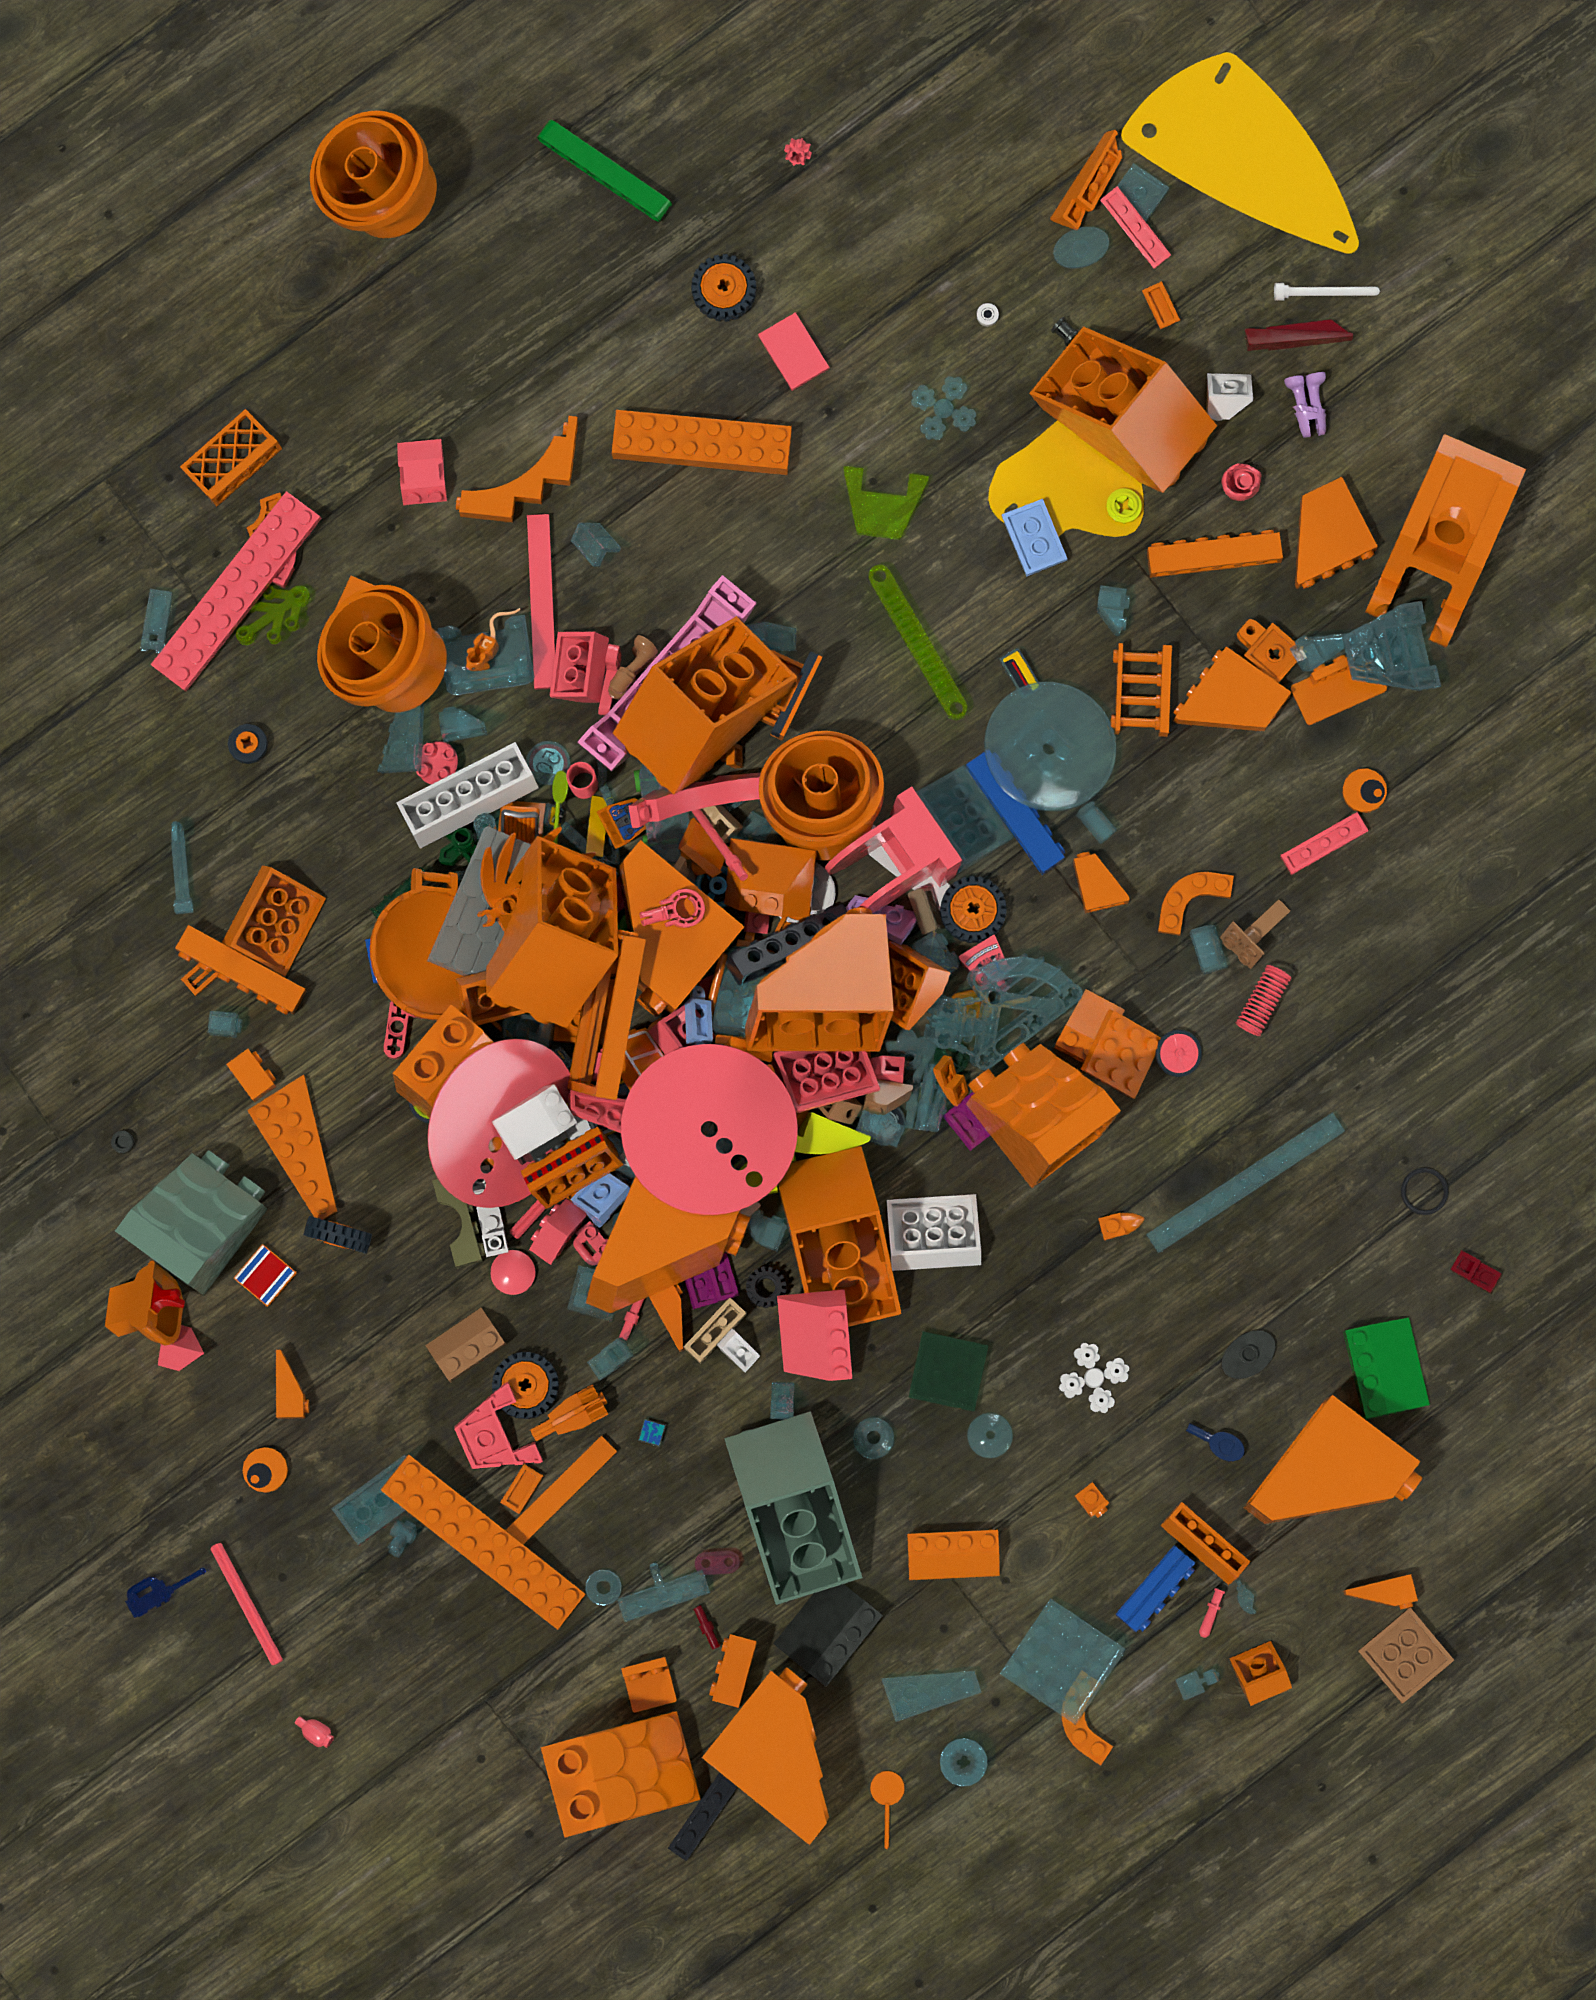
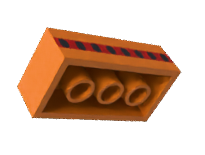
M599 1127L586 1131L579 1138L567 1142L565 1146L558 1150L549 1152L541 1161L530 1163L525 1169L521 1170V1174L530 1193L548 1209L623 1166V1162L612 1141Z

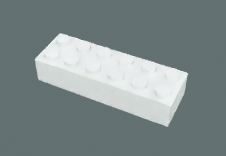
M514 742L396 803L419 848H422L454 832L458 828H462L538 789V785L518 746Z

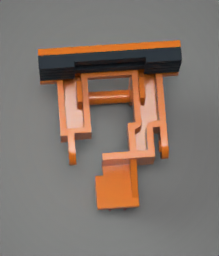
M772 650L798 677L788 694L782 698L780 704H776L760 719V721L773 726L770 735L779 740H783L821 662L822 657L811 651L805 664H802Z

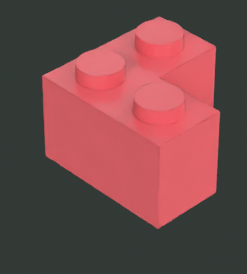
M567 1198L561 1205L555 1204L549 1213L551 1216L546 1215L539 1224L542 1227L541 1230L537 1229L531 1238L533 1243L529 1250L550 1265L561 1254L569 1239L580 1228L587 1216L586 1212Z

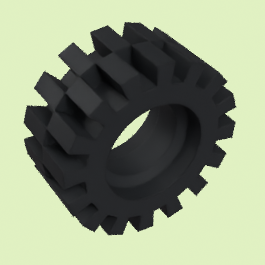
M761 1267L754 1270L746 1282L747 1295L750 1301L758 1307H774L778 1304L777 1296L785 1295L786 1293L784 1276L772 1267ZM763 1279H770L775 1284V1290L769 1296H763L758 1292V1283Z

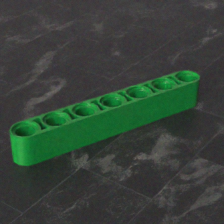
M549 120L537 136V139L543 145L651 219L659 222L672 205L665 196L555 121Z

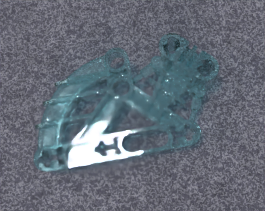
M1024 953L1018 957L1000 959L981 968H974L968 973L967 981L978 996L977 998L953 999L941 995L928 1009V1013H931L932 1017L926 1018L931 1021V1024L925 1025L924 1038L926 1042L938 1048L955 1049L962 1054L970 1055V1062L974 1067L987 1070L1079 1002L1083 995L1082 989L1060 971V965L1054 967L1044 962V957L1033 959L1028 958V955ZM982 973L984 980L981 984L977 985L975 978L978 974ZM1024 977L1037 979L1019 993L1007 991ZM1010 978L1001 986H998L997 982ZM1044 983L1052 989L1045 997L1030 995ZM1069 988H1070V989H1073V990L1071 991V994H1072L1071 997L1067 996V995L1069 994V991H1068ZM995 991L996 999L990 1003L988 995L990 992ZM981 1001L979 1019L976 1018V1010L969 1008L968 1014H966L967 1005ZM1001 1007L1026 1010L997 1032ZM1033 1015L1038 1016L1036 1018V1024L1032 1022L1034 1020V1018L1032 1017ZM1020 1027V1036L997 1052L996 1043L1015 1028ZM973 1036H976L973 1051L960 1044L962 1037H964L965 1042L970 1043ZM980 1055L985 1056L983 1064L980 1063Z

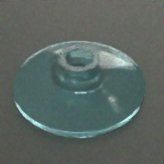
M982 1414L975 1418L969 1426V1445L981 1457H999L1011 1445L1013 1437L1011 1426L1005 1418L998 1414ZM988 1431L994 1432L995 1436L993 1439L986 1437Z

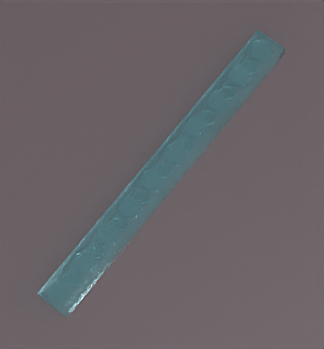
M1331 1113L1147 1233L1146 1236L1159 1254L1344 1133L1345 1130L1335 1115Z

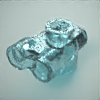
M399 1519L394 1523L389 1534L394 1538L387 1547L390 1554L399 1558L406 1544H411L417 1535L415 1524L408 1520L404 1523Z

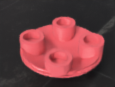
M445 742L424 744L417 759V775L426 783L434 784L455 773L458 766L456 751Z
M509 1250L508 1253L498 1255L493 1261L490 1273L491 1279L495 1287L501 1292L509 1295L521 1294L532 1285L535 1278V1266L530 1257L525 1253Z

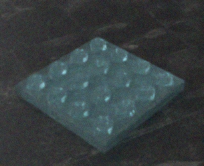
M1050 1598L1000 1674L1076 1725L1126 1649Z

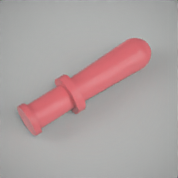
M1216 1588L1214 1589L1215 1592L1211 1603L1207 1604L1209 1608L1199 1630V1634L1203 1638L1210 1635L1217 1610L1221 1609L1219 1605L1222 1596L1225 1594L1224 1591Z

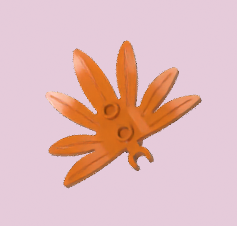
M557 827L543 838L553 842L562 830V827ZM512 833L505 842L496 864L495 875L491 847H487L484 851L480 871L483 894L491 909L481 910L477 916H487L488 920L483 924V927L492 926L495 923V919H497L504 932L508 927L521 887L519 882L523 878L525 855L515 866L505 884L516 833ZM590 852L583 855L593 858L596 853Z

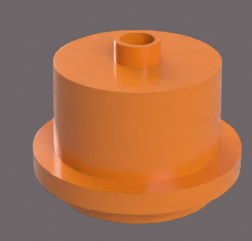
M367 111L343 120L324 137L315 152L311 164L310 187L316 204L334 223L346 229L364 231L377 238L398 237L416 228L426 218L435 201L437 191L436 177L433 168L429 164L425 143L420 134L406 120L393 113Z
M391 585L367 587L345 599L326 622L317 650V663L320 675L325 685L335 695L353 705L376 706L384 711L396 713L408 711L419 706L434 693L443 678L447 661L443 639L431 627V622L424 606L407 591Z
M808 732L786 741L770 755L764 764L759 778L760 804L768 823L782 836L788 846L817 850L816 860H832L851 843L871 831L884 801V778L877 758L862 742L839 732Z

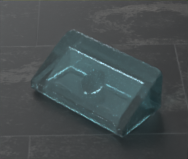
M752 811L742 824L743 828L734 838L764 842L773 828L765 818Z

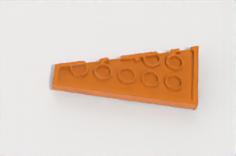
M302 1075L247 1111L313 1216L325 1220L338 1211L305 1075Z

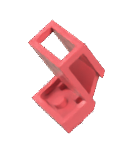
M441 439L397 443L403 505L447 501Z

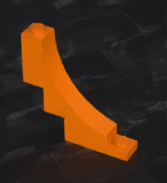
M568 417V422H564L563 435H566V437L554 436L550 446L540 460L519 478L492 489L478 491L462 490L461 497L457 496L456 510H459L460 517L513 523L515 501L542 504L544 483L570 486L578 417Z

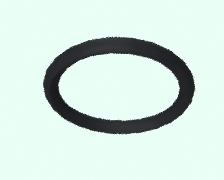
M1419 1168L1413 1170L1405 1177L1401 1186V1197L1404 1204L1412 1212L1420 1215H1430L1436 1213L1445 1205L1448 1198V1186L1443 1176L1437 1171L1429 1168ZM1426 1172L1433 1174L1442 1183L1443 1198L1439 1205L1431 1210H1419L1413 1207L1407 1200L1406 1185L1411 1177L1418 1173Z

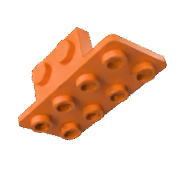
M1341 655L1333 660V664L1328 666L1321 664L1313 668L1314 672L1311 673L1309 678L1293 684L1290 690L1306 724L1312 725L1378 696L1387 690L1385 683L1352 678L1350 669L1374 672L1381 675L1380 671L1365 667L1359 655L1358 658L1363 668L1350 667L1349 661L1353 659L1352 655L1348 657Z

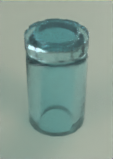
M1092 801L1083 806L1076 816L1079 819L1081 818V822L1102 844L1117 829L1097 806L1095 807L1096 804Z

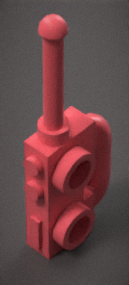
M589 1221L575 1232L577 1236L574 1238L573 1245L587 1264L596 1266L608 1239H604L599 1233L598 1228ZM586 1241L596 1251L593 1256L583 1245Z

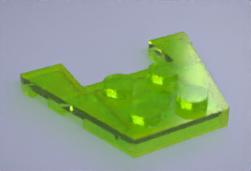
M844 466L843 471L856 534L900 540L929 481V476L909 474L907 496L861 491L864 468Z

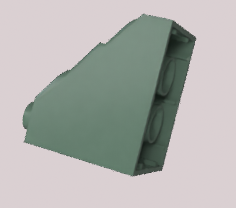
M209 1150L202 1159L191 1153L128 1212L115 1230V1232L203 1296L267 1211V1208L259 1202L265 1191L245 1176L238 1185L228 1180L223 1174L230 1165Z
M811 1411L724 1438L775 1604L778 1605L861 1579L862 1575L836 1487Z

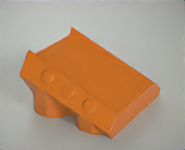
M692 818L678 849L682 857L692 862L691 867L695 875L706 874L714 878L722 872L721 868L725 858L699 821Z

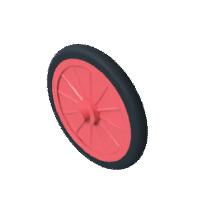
M1173 1030L1166 1033L1158 1042L1156 1060L1159 1067L1168 1075L1174 1077L1189 1075L1198 1067L1201 1061L1202 1050L1200 1043L1190 1032Z

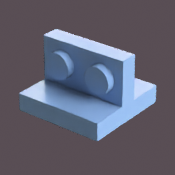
M609 1173L579 1190L571 1198V1201L586 1212L592 1222L600 1228L625 1202L630 1187Z

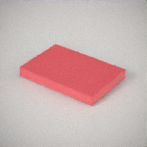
M796 312L758 334L759 339L791 391L829 370L827 362Z

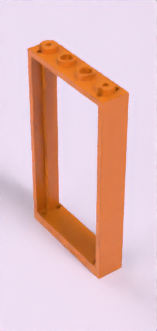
M618 930V943L622 945L596 1085L591 1084L612 965L582 1005L567 1089L595 1097L617 1100L646 939L638 938L639 933Z

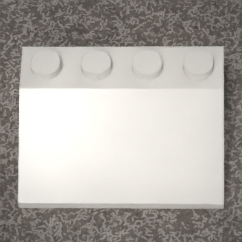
M976 1194L887 1200L892 1271L981 1265Z

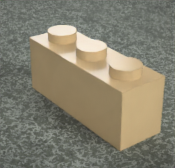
M729 1298L686 1343L684 1349L701 1364L731 1329H734L747 1315L746 1312Z

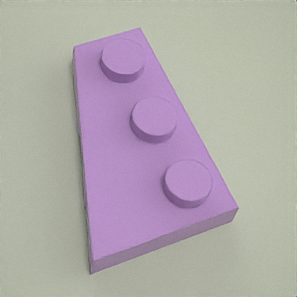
M855 895L846 906V910L858 908L868 898ZM886 905L873 913L886 914L887 937L900 945L918 923L914 911L905 910L904 906L900 905L895 907Z

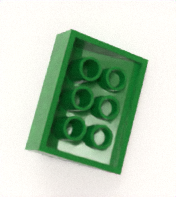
M1409 1318L1367 1325L1343 1332L1362 1416L1365 1420L1430 1405Z

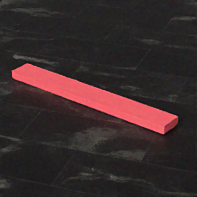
M549 514L527 515L534 689H551L555 658L550 520Z

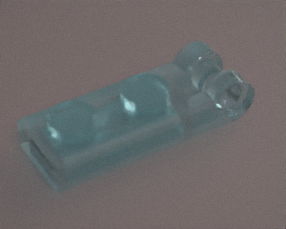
M150 589L141 650L148 651V649L156 650L157 653L163 651L173 596L172 592ZM150 634L158 635L157 641H151Z

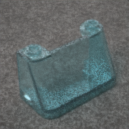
M525 615L512 616L505 621V629L495 630L499 650L497 655L488 661L490 668L482 671L466 669L467 649L475 646L474 640L481 633L462 636L460 629L457 627L446 626L438 628V634L443 639L447 653L444 678L447 691L450 694L462 695L529 684L534 680ZM489 631V632H482V633H484L486 636H489V637L491 636L490 631Z

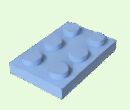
M1043 499L1002 514V519L1026 577L1067 561V556Z

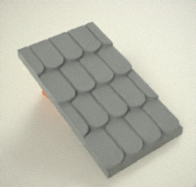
M489 826L484 828L428 957V962L462 976L486 971V966L492 959L505 932L497 919H495V923L492 926L483 927V924L488 920L487 916H477L479 911L491 909L485 899L481 886V863L485 849L491 847L495 875L500 852L510 835ZM515 838L505 884L531 844Z

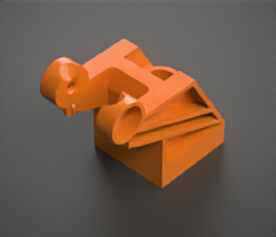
M1444 434L1365 613L1379 619L1384 618L1396 589H1399L1402 583L1401 578L1407 567H1414L1452 585L1447 599H1444L1441 604L1442 610L1429 637V641L1446 648L1483 570L1526 469Z

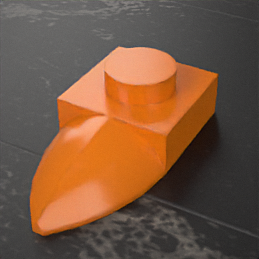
M1117 1213L1098 1218L1104 1241L1133 1232L1142 1224L1144 1217L1134 1213Z

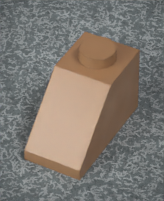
M877 1079L880 1091L865 1094L863 1111L872 1115H886L910 1099L913 1085Z

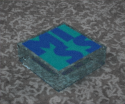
M644 1419L638 1441L660 1447L666 1425Z

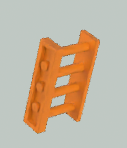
M1123 643L1118 644V650H1113V663H1117L1115 715H1111V728H1115L1114 734L1119 735L1120 726L1152 727L1155 730H1159V736L1168 737L1172 645H1163L1162 652L1158 651V654L1123 652ZM1122 662H1157V665H1161V673H1157V675L1122 674ZM1122 683L1156 684V686H1160V695H1156V697L1121 696ZM1121 704L1156 706V708H1160L1159 717H1155V719L1121 717Z

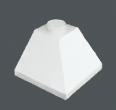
M1207 373L1206 409L1211 419L1216 421L1230 419L1253 401L1250 374Z

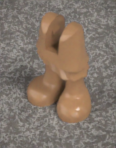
M640 635L635 638L632 654L636 658L626 668L620 667L617 670L608 689L609 695L612 698L620 699L634 684V681L638 679L636 675L656 658L658 650L647 638Z

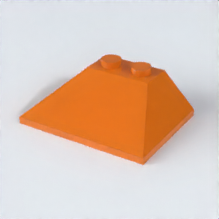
M737 838L730 839V851L733 855H737L748 877L746 880L741 881L736 873L728 867L724 904L740 911L780 917H809L811 915L817 850Z

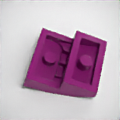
M974 1092L965 1097L958 1106L953 1107L943 1115V1118L970 1151L990 1136L966 1105Z
M724 1253L719 1266L685 1280L693 1310L739 1296L727 1253Z

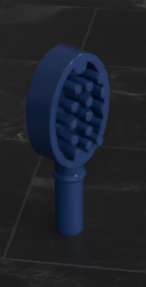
M1191 1423L1186 1429L1187 1432L1208 1442L1211 1452L1221 1460L1234 1462L1241 1459L1244 1455L1243 1444L1232 1434L1218 1432L1213 1435Z

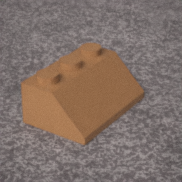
M480 1308L425 1346L451 1383L506 1346V1343L483 1309Z

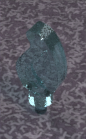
M1240 1580L1236 1581L1238 1585L1236 1587L1238 1591L1237 1601L1240 1607L1249 1614H1255L1256 1611L1252 1607L1254 1602L1253 1593L1246 1589L1245 1584L1242 1585Z

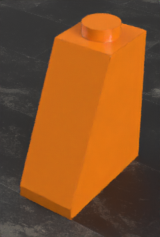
M1084 852L1077 855V858L1073 860V865L1085 913L1129 903L1128 894L1096 854L1090 855V852Z

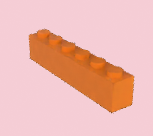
M1265 530L1259 535H1252L1250 532L1241 533L1239 537L1230 538V535L1218 536L1216 540H1208V538L1204 537L1195 539V542L1186 543V540L1174 541L1172 545H1164V543L1160 542L1151 544V547L1147 549L1150 578L1281 563L1283 559L1280 532L1274 533V530Z
M190 925L187 926L175 947L179 952L178 956L188 962L193 959L199 963L198 967L208 973L210 970L219 973L217 977L222 981L229 983L231 980L237 983L236 988L246 994L249 991L257 994L256 999L265 1004L271 1002L277 1005L275 1009L285 1015L288 1012L294 1015L307 992L305 988Z

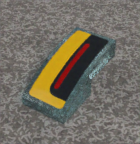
M1019 648L998 658L1022 699L1042 688Z

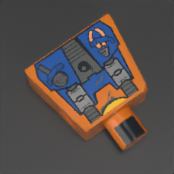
M636 798L608 805L596 811L615 849L629 843L649 827L648 822L642 827L632 828L628 806L636 802Z

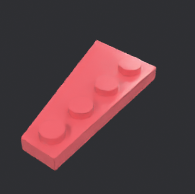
M570 1090L568 1094V1108L572 1115L621 1133L622 1113L626 1099L617 1098V1100Z

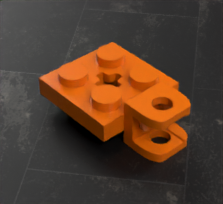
M1249 619L1237 633L1238 640L1249 649L1243 657L1278 683L1306 652L1274 623L1265 629L1257 621ZM1246 630L1252 631V635L1247 634ZM1271 649L1274 651L1278 649V656L1280 658L1271 659L1269 657V650Z

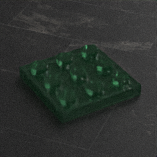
M922 1331L908 1398L975 1412L989 1345Z

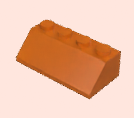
M998 1530L907 1534L909 1580L1000 1576Z

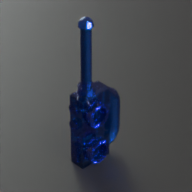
M200 1568V1570L181 1581L167 1587L163 1580L159 1581L155 1577H147L129 1588L127 1591L128 1600L125 1602L133 1617L139 1618L154 1607L162 1606L161 1603L169 1602L174 1590L200 1575H204L206 1570L205 1568ZM151 1586L152 1591L139 1598L137 1593Z

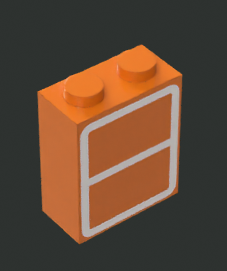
M646 1028L629 1031L621 1078L629 1090H631L636 1080L652 1063L664 1056Z

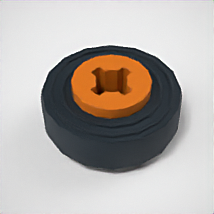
M240 725L229 736V752L240 763H255L262 759L267 751V737L262 729L255 725Z

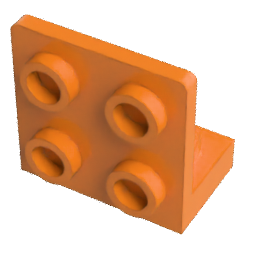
M666 1657L621 1668L633 1712L677 1701Z

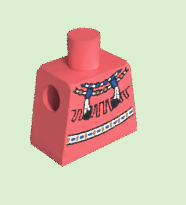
M995 935L958 956L959 963L980 986L990 982L996 992L1007 986L1001 974L1008 970V965Z

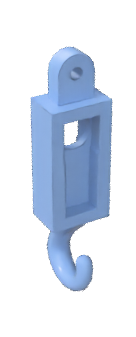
M695 986L692 989L690 999L685 1003L686 1044L689 1045L711 1044L713 1042L711 1001L705 1000V991L701 986ZM695 1009L701 1010V1018L696 1017Z

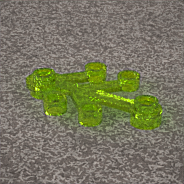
M269 585L262 594L266 600L278 598L285 599V601L281 604L256 602L249 613L255 611L268 613L251 625L238 628L236 638L242 645L253 643L255 633L271 621H273L272 629L267 632V639L271 644L279 643L281 641L280 632L284 614L291 607V615L286 618L285 626L289 631H296L299 628L298 620L301 607L307 605L310 599L308 589L304 586H295L290 591L277 590ZM268 590H272L271 594L265 595ZM302 593L299 598H295L297 594ZM290 622H295L293 626H289ZM248 631L245 636H241L243 632ZM273 634H277L275 639H271Z

